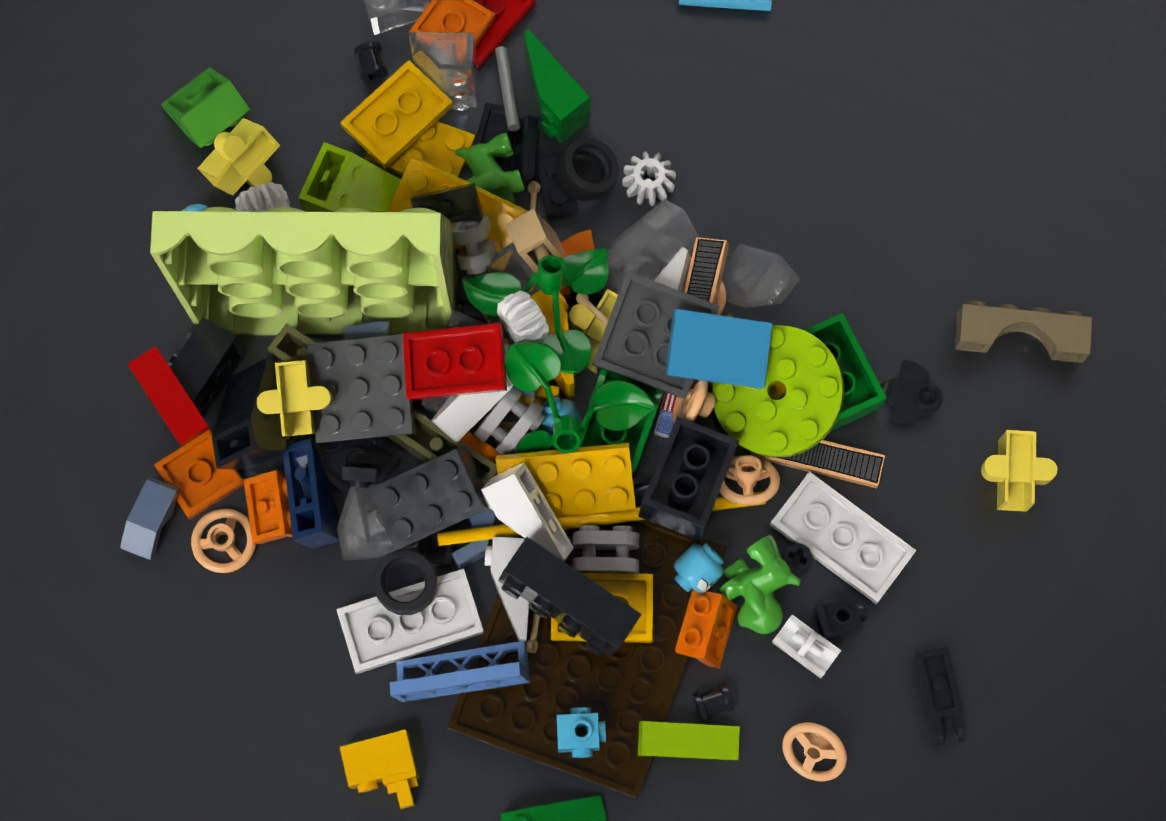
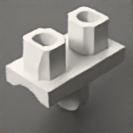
M791 615L772 641L773 644L820 679L841 652L839 648L794 615Z

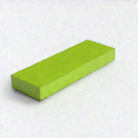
M639 721L638 756L739 760L740 726Z

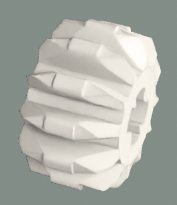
M645 151L643 152V160L633 156L631 158L632 165L624 167V174L626 176L622 178V185L629 187L627 190L628 197L638 195L637 203L639 205L643 203L644 199H649V204L653 206L655 205L656 197L664 202L667 200L666 192L674 191L675 185L672 181L676 178V172L669 170L671 168L670 160L660 162L661 154L659 152L654 158H649L648 152Z
M273 182L264 185L260 183L258 186L250 187L249 190L242 191L235 199V209L239 212H268L273 208L290 207V201L283 186Z
M519 290L514 294L511 293L503 298V301L498 303L497 314L500 317V322L515 343H540L543 338L548 336L549 326L546 323V318L543 316L535 300L531 299L528 293Z

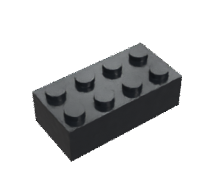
M528 537L524 539L498 580L503 584L501 589L506 594L515 599L521 596L531 603L529 608L534 613L545 619L549 615L559 622L557 627L562 632L572 638L578 635L588 642L586 647L600 657H603L604 654L611 657L621 647L642 615Z

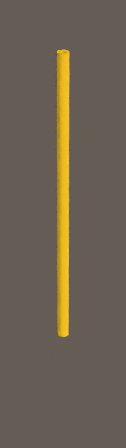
M754 492L753 495L760 494L762 492ZM722 496L717 497L712 511L756 505L736 504ZM636 507L635 510L557 517L563 530L576 529L583 525L600 526L645 520L638 517L640 507ZM506 524L437 533L439 546L493 539V536H521Z

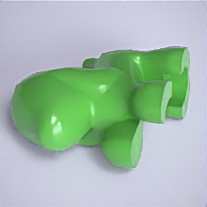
M506 132L497 135L485 144L478 143L469 149L460 148L456 150L455 155L465 159L473 174L471 178L465 181L475 183V186L516 204L513 193L525 191L519 170L504 172L494 158H508L514 155Z
M771 535L763 537L746 550L749 556L758 561L761 566L750 569L742 558L738 559L723 571L729 581L718 589L729 600H733L740 595L744 596L745 602L737 615L738 624L743 628H749L761 634L774 632L782 622L783 610L774 598L773 591L787 584L799 586L801 582L797 576L792 574L787 562L782 559L778 546Z

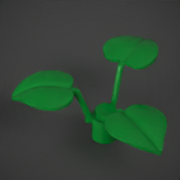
M606 248L583 251L562 259L553 255L545 256L538 263V273H531V279L523 289V292L529 293L534 284L537 283L541 292L553 297L554 328L556 334H549L540 343L549 345L558 353L561 360L560 372L568 374L582 372L588 366L591 359V344L588 338L579 330L572 329L562 333L559 291L562 287L570 286L574 292L579 294H592L602 290L607 284L609 275L608 252ZM503 272L487 273L475 278L463 279V288L469 301L479 311L490 316L499 317L497 314L498 303L511 293L514 294L521 290L520 282L513 275Z
M517 342L510 345L507 350L505 366L508 378L515 387L524 392H533L542 385L545 389L554 421L552 436L543 430L532 431L524 435L518 442L517 454L549 450L571 453L577 450L581 442L580 433L586 432V426L595 412L597 421L601 426L608 430L621 431L634 426L644 416L655 410L654 403L650 397L638 386L626 381H609L595 390L594 398L597 405H592L581 423L570 415L560 416L550 384L547 382L556 378L560 373L561 360L558 353L549 345L538 342Z

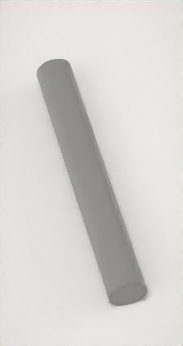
M500 46L495 49L507 127L509 131H517L520 129V122L508 51L506 47Z

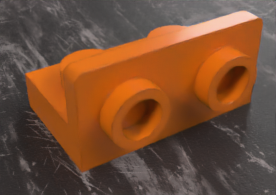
M274 470L244 479L252 543L263 544L284 537H292L285 472Z
M693 590L675 652L680 655L696 658L709 667L720 669L738 605L722 594L708 591L699 593Z

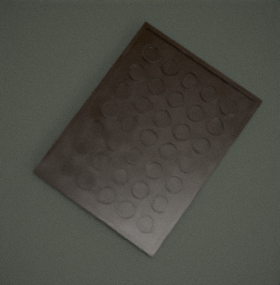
M648 520L600 525L599 531H613L615 526L633 527V532L639 533V549L629 550V558L639 560V574H653L652 643L623 642L621 647L611 657L606 654L600 657L586 647L588 643L586 641H551V617L548 615L545 619L540 616L536 639L538 649L536 653L527 652L530 683L460 693L447 729L638 800L653 756H638L639 721H666L689 657L676 653L675 648L691 593L694 589L692 588L687 592L675 580V577L678 575L674 567L675 561L695 543L702 546L707 543L722 559L727 550L725 545L705 538H701L699 541ZM580 528L564 530L572 545L573 532L579 531ZM573 548L564 562L572 567V559L582 557V549ZM596 550V557H616V550ZM714 584L707 590L708 592H712ZM499 593L478 648L519 642ZM530 608L528 613L527 640L530 639L534 612ZM518 651L507 653L498 665L519 662ZM491 655L488 657H490L493 660L496 655ZM484 657L475 658L471 663L470 669L487 667L490 662ZM586 707L591 708V713H598V722L605 721L606 742H599V751H593V757L572 758V752L558 753L557 715L570 714V709ZM580 728L575 734L578 737H585L588 732Z

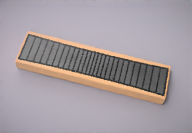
M696 237L684 293L713 304L717 303L729 249L727 240Z
M822 440L816 446L803 453L788 457H768L752 451L750 456L765 459L770 463L876 489L885 455L825 440Z

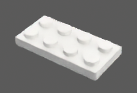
M811 472L806 475L770 523L771 527L794 544L800 543L807 546L814 559L875 604L879 602L916 552L913 547Z
M464 569L437 577V592L432 603L423 611L413 615H397L388 611L379 602L377 596L336 609L356 674L462 641L484 632ZM425 581L389 592L393 599L400 602L412 601L422 593Z

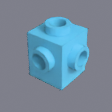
M586 707L570 709V714L557 715L558 753L572 752V758L593 757V751H599V742H606L605 721L598 722V713H591V708ZM583 728L588 734L585 737H578L575 732Z

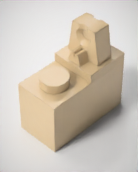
M534 208L506 224L518 254L535 273H538V263L541 258L549 255L557 256L561 259L566 257L557 234Z

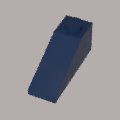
M310 438L287 445L288 451L283 453L293 540L312 549L341 541L338 510L315 441Z

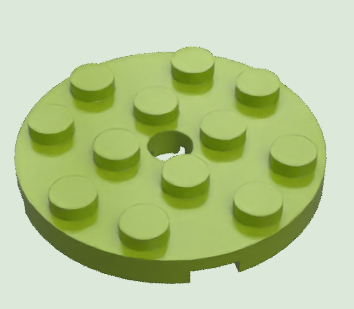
M775 325L772 326L765 388L756 389L713 382L712 393L715 394L714 409L726 433L730 437L739 440L738 444L749 451L768 457L797 455L816 446L833 429V425L844 402L843 375L832 352L814 335L796 327ZM775 382L784 383L786 386V395L780 400H773L769 396L770 388Z

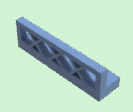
M520 641L396 661L397 681L390 682V696L400 702H409L530 683L527 643ZM518 651L519 662L498 665L507 653ZM496 655L493 660L488 656ZM484 657L490 662L487 667L466 670L475 658ZM460 660H464L461 665L457 662ZM452 662L458 667L455 672L435 675L443 663ZM432 665L430 669H427L425 666ZM420 667L426 672L424 677L407 679L406 669Z

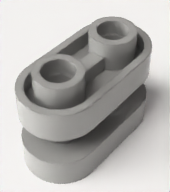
M487 214L459 221L452 229L454 243L456 245H463L457 255L459 268L467 270V274H479L486 271V266L492 263L497 254L494 240L486 239L492 229L490 216Z
M515 386L496 403L473 434L483 442L490 435L498 440L499 444L495 450L500 455L517 454V445L528 429L535 431L545 419V416L541 414L544 407L535 400L528 406L524 405L518 400L523 391ZM509 411H512L519 418L507 432L499 423Z
M583 525L580 526L579 531L573 532V547L582 549V557L572 559V567L580 573L639 574V560L629 558V550L639 549V533L633 532V527L615 526L613 531H599V526ZM596 550H616V557H596Z

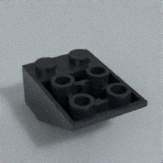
M267 357L231 376L212 435L217 469L249 470L288 451L286 436L282 437L280 413L265 414L257 407V398L262 392L277 390L276 372L272 357Z

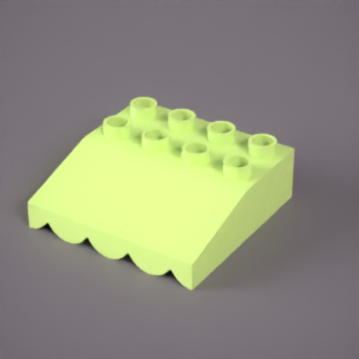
M210 207L202 211H153L150 254L194 324H198L202 317L234 335H278L287 323L305 336H341L345 326L378 321H389L388 336L403 334L407 331L417 332L457 327L458 261L451 222L442 213L427 208H409L401 212H371L366 209L353 207L341 208L334 212H305L291 207L273 208L268 212H239L227 207Z

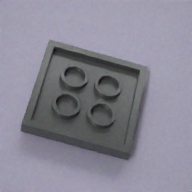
M627 271L592 365L685 400L693 379L665 376L673 310L680 309L717 315L720 306Z
M403 334L307 344L311 387L323 386L329 389L332 394V402L329 407L322 410H313L316 443L416 434L413 400L406 399Z

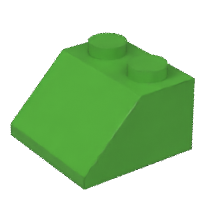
M210 67L161 104L163 109L189 139L200 148L214 143L219 133L229 126L237 125L244 118V114L250 111V108L231 81Z

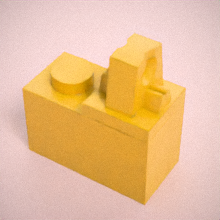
M406 729L339 747L349 788H357L358 793H364L378 789L377 783L383 781V785L387 787L388 794L397 793L400 809L415 806L411 788L418 787L417 779H419L409 733Z

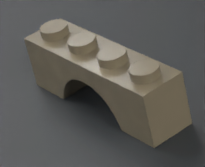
M969 301L967 304H962L957 313L955 350L987 353L998 337L1010 332H1024L1036 337L1043 343L1051 360L1083 363L1090 355L1092 317L1082 316L1083 314L1078 311H1066L1063 314L1050 313V310L1047 308H1033L1029 311L1020 310L1018 306L1011 304L991 307L986 306V303L981 301Z

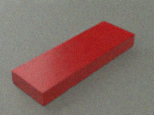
M156 346L127 364L181 447L210 429Z

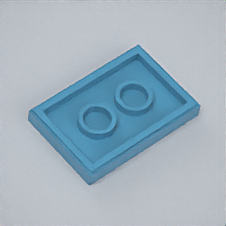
M674 309L665 376L764 389L772 323Z

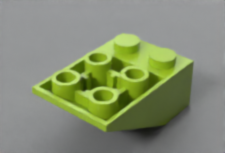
M324 142L298 199L305 212H334L341 208L350 207L362 208L371 212H387L401 179L352 152Z

